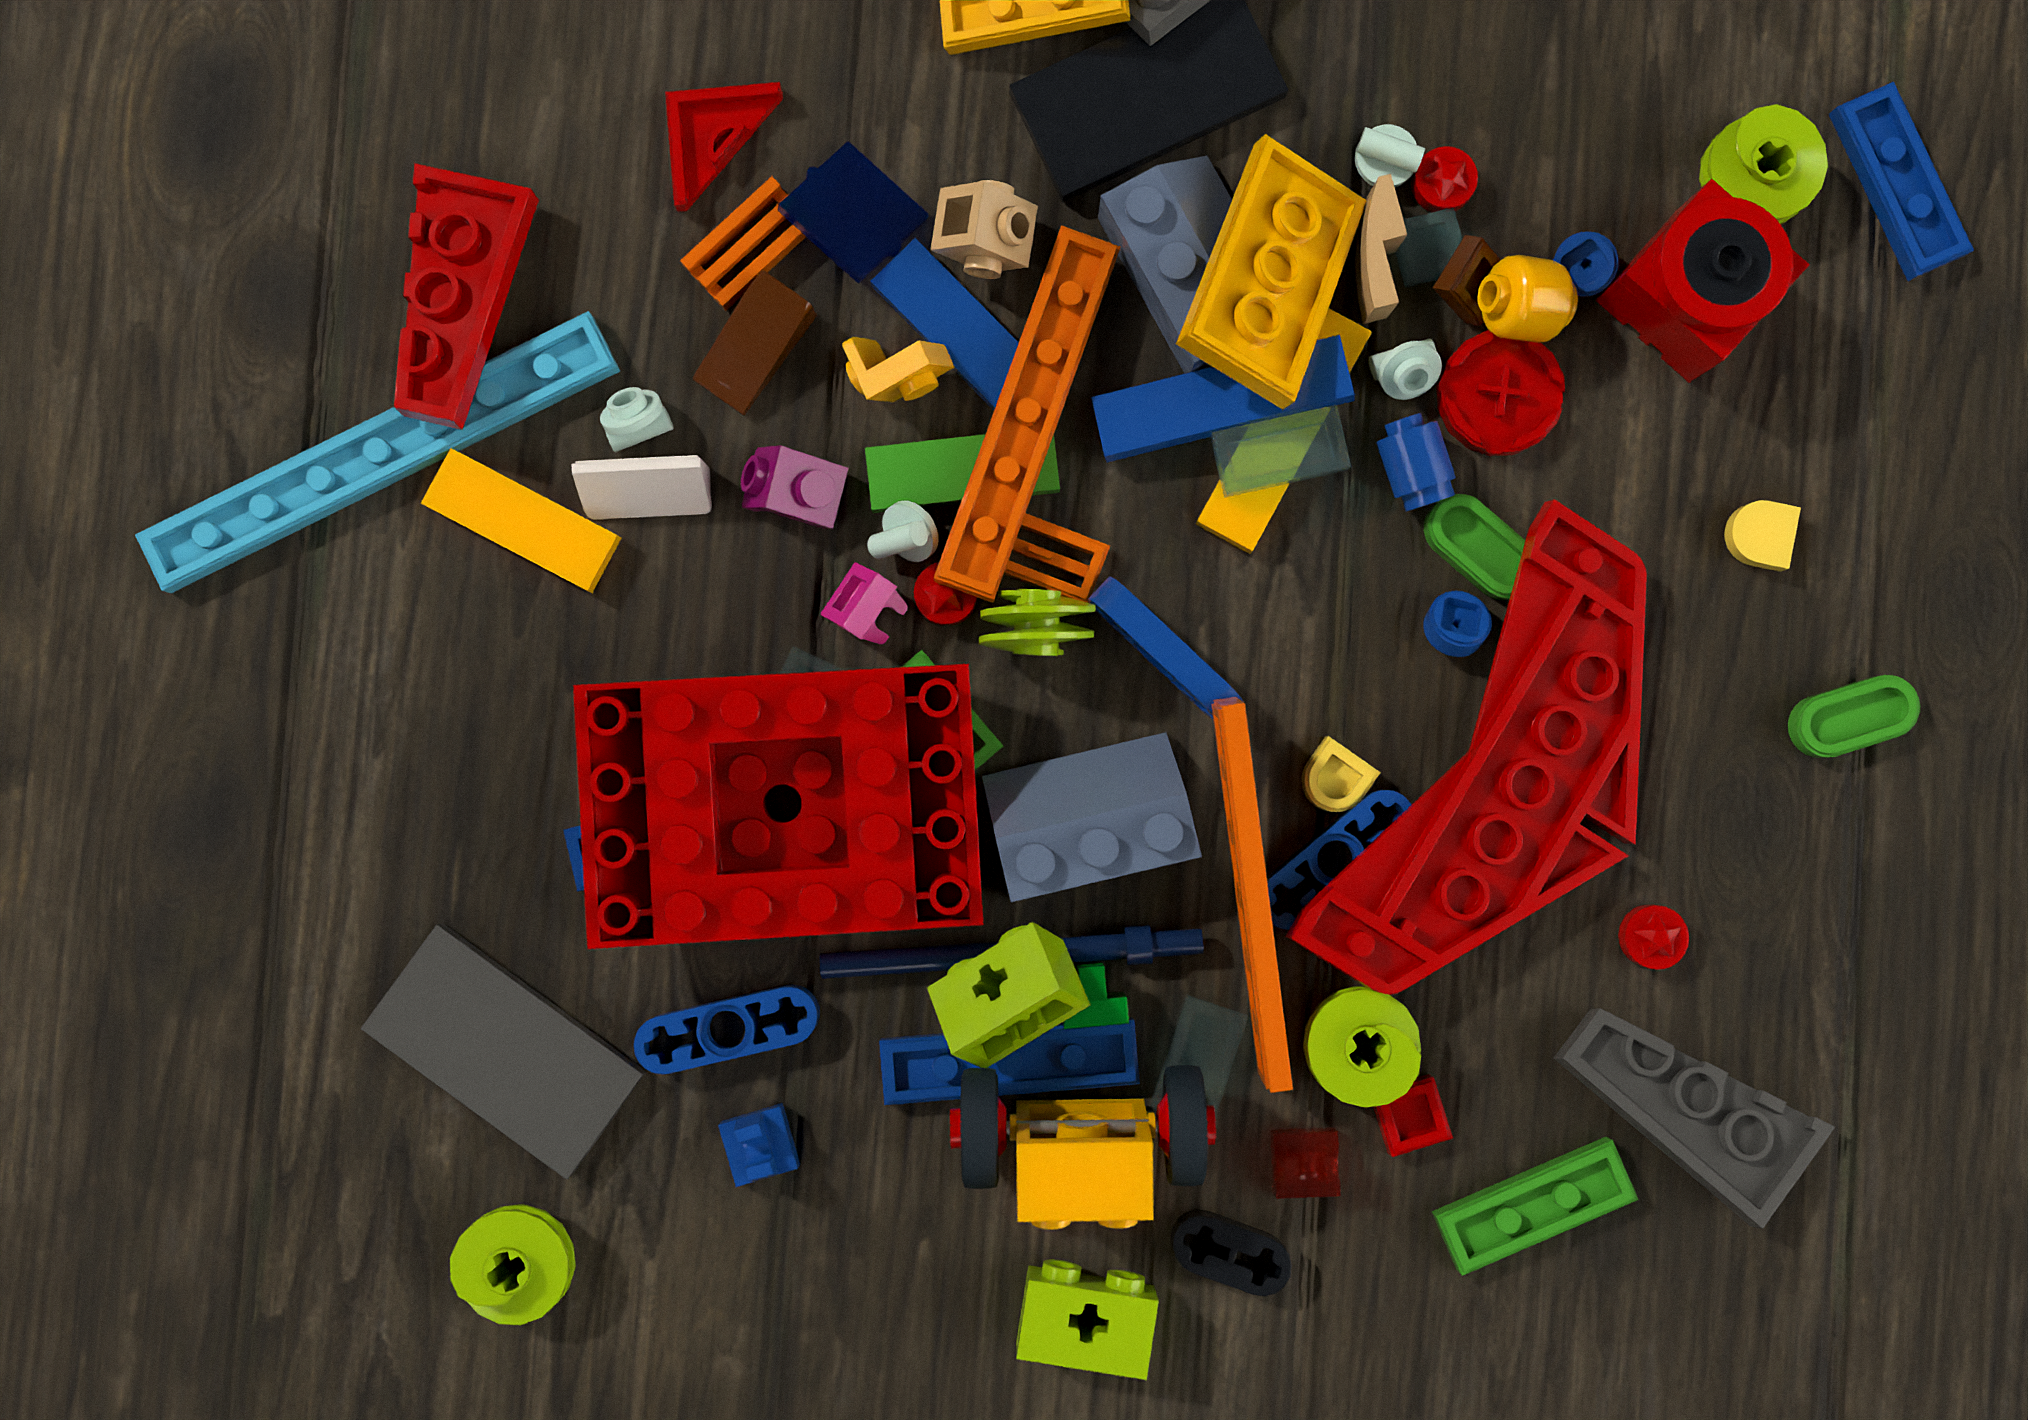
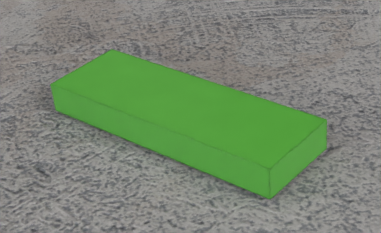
M986 434L866 447L865 454L872 512H885L890 506L903 500L914 502L922 508L960 504ZM1054 435L1032 496L1060 493Z
M1603 1137L1432 1211V1214L1455 1268L1463 1276L1638 1200V1197L1613 1140Z

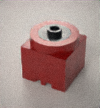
M1711 178L1676 210L1621 271L1614 282L1595 301L1621 324L1629 323L1640 333L1637 337L1646 346L1650 343L1662 352L1661 359L1690 383L1724 361L1755 325L1781 302L1790 286L1810 264L1791 248L1786 232L1771 213L1751 201L1732 197Z

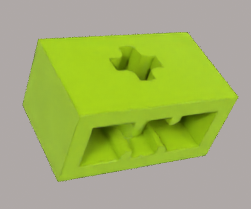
M1034 922L1007 931L1001 936L998 944L975 958L965 959L954 964L948 970L945 977L927 987L951 1055L980 1068H988L1090 1006L1063 939Z
M1044 1260L1043 1267L1028 1265L1016 1341V1359L1147 1380L1159 1303L1154 1285L1145 1284L1146 1278L1143 1275L1125 1270H1108L1106 1278L1081 1274V1266L1063 1260ZM1085 1304H1094L1097 1307L1098 1316L1092 1317L1090 1326H1081L1078 1323L1077 1315L1083 1313Z

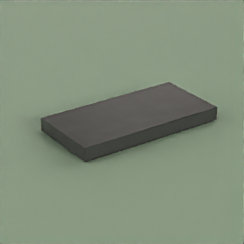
M444 923L437 924L361 1027V1030L566 1180L573 1175L647 1072Z

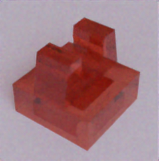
M1334 1127L1271 1130L1273 1194L1276 1199L1341 1196L1338 1131Z

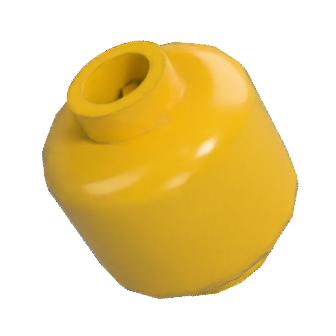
M1514 255L1504 257L1493 266L1479 286L1477 301L1487 329L1497 337L1526 342H1547L1557 336L1573 319L1577 309L1578 294L1577 288L1565 266L1550 259Z

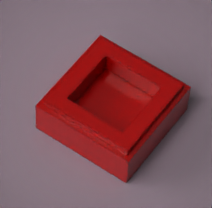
M1430 1074L1417 1077L1409 1091L1387 1105L1373 1106L1387 1153L1391 1157L1453 1139L1434 1076Z

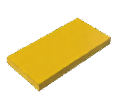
M1266 134L1253 145L1176 345L1282 410L1294 403L1367 200Z

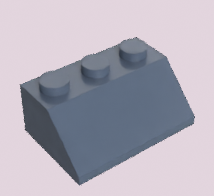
M1208 156L1154 166L1101 195L1098 220L1111 243L1121 247L1118 256L1184 374L1212 367L1176 345V342L1232 202L1229 193Z
M1166 732L982 776L1011 902L1202 857L1187 793Z

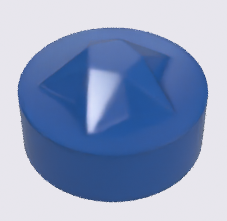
M1579 232L1568 237L1559 246L1554 256V261L1565 266L1577 288L1578 296H1593L1605 291L1614 282L1620 266L1619 254L1614 244L1608 238L1596 232Z
M1449 591L1438 596L1433 601L1423 621L1424 633L1429 643L1441 653L1453 657H1465L1475 653L1488 637L1492 627L1491 615L1485 604L1474 595L1463 591Z

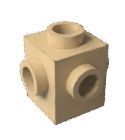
M982 180L940 188L931 251L964 264L963 271L968 275L978 278L997 279L1001 277L1002 271L1028 268L1038 206L1014 195V188L1000 181Z

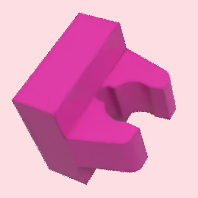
M854 562L820 615L861 640L865 639L877 644H884L889 636L877 628L875 624L876 618L885 607L904 615L908 606L896 591V585L879 573Z

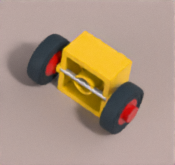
M1173 1065L1165 1068L1162 1100L1157 1105V1119H1155V1112H1146L1144 1099L1016 1100V1114H1010V1121H1007L1006 1107L998 1097V1074H996V1069L969 1068L963 1070V1075H961V1108H950V1148L961 1149V1171L964 1188L991 1189L997 1187L999 1182V1158L1007 1148V1134H1010V1141H1017L1018 1222H1031L1033 1226L1041 1229L1064 1228L1070 1225L1071 1221H1098L1100 1225L1108 1228H1128L1137 1224L1138 1220H1153L1152 1139H1156V1132L1158 1146L1164 1152L1166 1176L1169 1184L1174 1186H1197L1204 1184L1207 1172L1208 1145H1215L1216 1143L1214 1105H1206L1203 1074L1200 1067L1194 1065Z

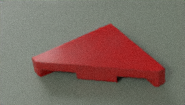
M780 82L665 92L674 206L678 212L688 211L783 100V89Z

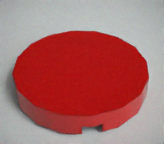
M1487 330L1464 341L1444 363L1436 386L1438 412L1448 432L1467 449L1487 456L1515 455L1538 444L1558 423L1562 412L1563 393L1565 392L1564 374L1554 354L1541 342L1500 338Z

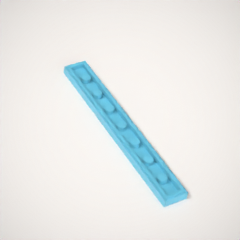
M587 311L486 361L463 430L404 417L393 407L135 534L161 590L173 593L444 459L450 448L460 451L620 372V369L594 316Z

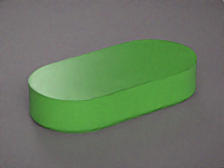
M1455 494L1437 502L1429 510L1424 521V535L1431 549L1486 596L1496 600H1510L1525 539L1483 503L1470 495Z
M1881 675L1863 679L1801 700L1790 713L1788 720L1789 736L1795 747L1808 756L1827 758L1843 755L1902 736L1910 731L1919 717V697L1911 684L1898 676Z

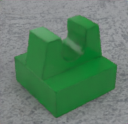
M1103 963L1077 964V973L1090 1006L1063 1022L1064 1029L1128 1024L1127 996L1124 991L1107 993Z

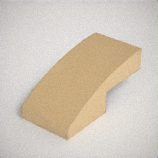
M1391 174L1379 176L1366 199L1367 202L1360 219L1355 255L1356 286L1363 324L1388 318L1399 303L1386 255L1397 251L1407 236Z

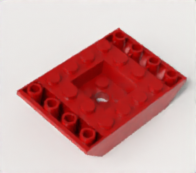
M969 664L573 685L587 949L983 925ZM776 785H789L796 789L801 797L802 807L800 813L791 821L782 822L775 820L766 810V795Z

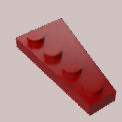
M414 163L413 185L417 189L416 211L415 213H410L408 238L413 242L411 271L405 272L403 297L408 301L406 327L400 329L394 408L404 417L463 430L539 199L533 190L528 187Z

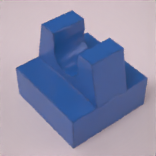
M783 1103L730 1118L718 1124L736 1187L792 1171L800 1166Z

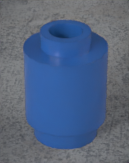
M1418 413L1384 426L1388 437L1377 441L1376 444L1394 498H1402L1406 512L1455 495L1450 480L1455 479L1456 476L1438 421L1424 424L1422 414Z

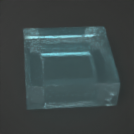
M1454 208L1404 219L1407 236L1395 253L1405 288L1438 280L1462 241V236Z

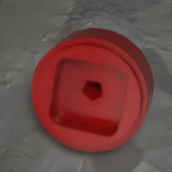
M1450 146L1438 147L1423 156L1417 172L1413 173L1411 179L1412 193L1419 205L1425 210L1435 214H1450L1461 209L1475 192L1478 183V171L1472 158L1464 151Z
M939 562L931 564L920 573L914 586V599L917 608L923 617L933 624L939 626L957 625L971 615L976 606L977 597L933 582Z
M1652 904L1638 906L1627 913L1619 927L1618 938L1623 953L1630 961L1641 967L1656 970L1669 968L1682 959L1688 948L1689 932L1685 921L1677 912L1665 906Z

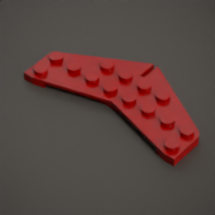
M1553 499L1544 502L1528 529L1469 751L1301 909L1285 937L1365 987L1382 994H1396L1629 856L1580 823L1583 818H1586L1624 844L1636 845L1647 572L1643 561L1634 551L1557 500Z

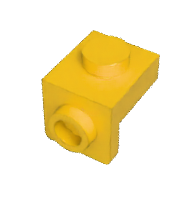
M851 337L842 343L849 360L846 363L848 377L856 390L865 395L867 400L895 402L902 397L905 401L919 398L939 386L937 377L955 367L944 344L919 340L886 359L880 344L876 340Z

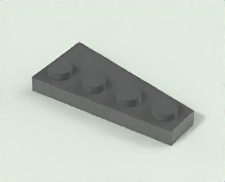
M1601 1008L1588 1011L1553 1058L1750 1227L1764 1228L1835 1128V1126L1817 1117L1807 1116L1787 1106V1102L1763 1090H1756L1728 1076V1072L1706 1061H1698L1674 1049V1045Z

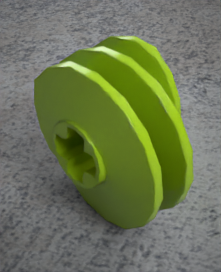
M1778 104L1756 108L1727 125L1710 142L1701 158L1699 174L1701 188L1712 178L1732 197L1745 199L1763 207L1780 224H1783L1806 208L1822 189L1828 168L1826 144L1815 124L1799 111ZM1761 165L1767 169V172L1764 174L1758 168Z
M1040 589L998 591V597L1015 602L1016 604L981 610L980 619L1014 628V631L979 636V645L1021 655H1063L1064 650L1059 648V643L1094 638V630L1061 622L1060 617L1095 612L1096 605L1061 596L1062 592Z
M1353 986L1333 992L1315 1007L1305 1026L1303 1051L1309 1071L1323 1089L1341 1102L1364 1108L1387 1105L1406 1094L1419 1074L1421 1044L1418 1026L1408 1009L1389 994H1382L1360 986ZM1359 1032L1369 1038L1373 1035L1375 1036L1368 1043L1372 1054L1367 1059H1362L1357 1054L1350 1057V1054L1357 1048L1352 1038Z
M525 1204L500 1206L481 1216L459 1237L450 1256V1277L458 1297L467 1301L477 1314L497 1324L523 1325L547 1314L568 1291L576 1267L574 1245L563 1224L547 1211ZM508 1256L510 1261L520 1257L525 1265V1269L521 1273L518 1268L509 1272L504 1264V1260Z

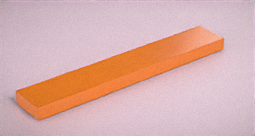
M1061 225L933 582L992 603L994 602L1117 260L1120 246Z
M1237 697L1216 699L1211 705L1257 1069L1265 1088L1269 1089L1270 1093L1293 1090L1246 708L1245 703Z

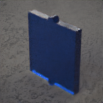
M849 141L819 168H808L806 180L778 204L777 209L858 284L888 256L896 257L900 252L901 243L923 224L928 217V213Z

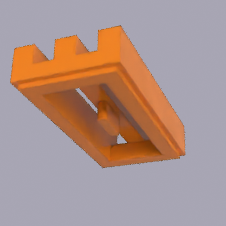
M771 176L684 256L680 262L717 303L727 311L744 295L761 270L768 273L817 226L812 217L807 212H804L790 194L787 195L781 188V185ZM774 201L777 203L767 215L706 271L702 268ZM789 216L794 223L722 289L717 282Z
M1025 513L1020 528L1093 555L1091 563L1086 565L1016 538L1012 549L1013 552L1081 577L1084 581L1080 588L1010 560L1007 563L1004 575L1042 590L1062 592L1061 596L1089 603L1087 599L1093 593L1110 545Z

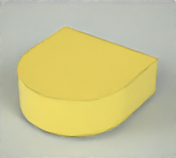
M1767 500L1755 501L1740 507L1729 517L1726 523L1725 542L1727 548L1737 560L1744 564L1779 572L1788 570L1801 507Z
M1326 736L1304 767L1302 788L1307 799L1315 807L1327 812H1343L1353 808L1363 799L1381 772L1331 737Z

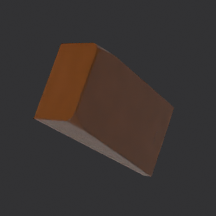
M761 270L744 293L694 374L693 381L745 416L817 315L813 306L769 273Z

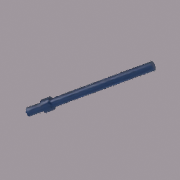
M1150 925L1124 927V934L1061 938L1066 945L1072 962L1126 959L1127 965L1153 964V957L1204 953L1202 929L1151 932ZM999 942L820 953V974L822 979L948 971L954 964L965 959L975 958Z

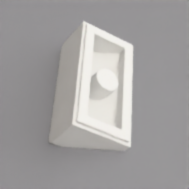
M698 455L575 461V464H572V475L583 510L587 517L593 520L707 514L712 508L710 468Z

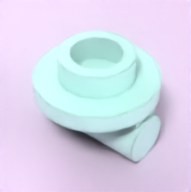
M1385 124L1372 129L1365 127L1355 152L1356 168L1360 176L1372 186L1379 176L1391 174L1394 187H1398L1409 180L1414 172H1417L1425 148L1418 146L1412 135L1399 126Z
M1431 338L1422 341L1406 342L1392 350L1369 356V366L1373 378L1379 380L1384 391L1395 399H1412L1424 394L1436 383L1442 369L1441 358Z
M638 387L625 388L612 395L600 416V422L614 452L674 429L669 414L662 405L658 394L651 390H641Z
M905 500L896 502L885 511L882 520L883 532L874 534L868 539V550L876 559L899 554L906 560L921 562L930 557L938 546V532L930 514L918 504Z

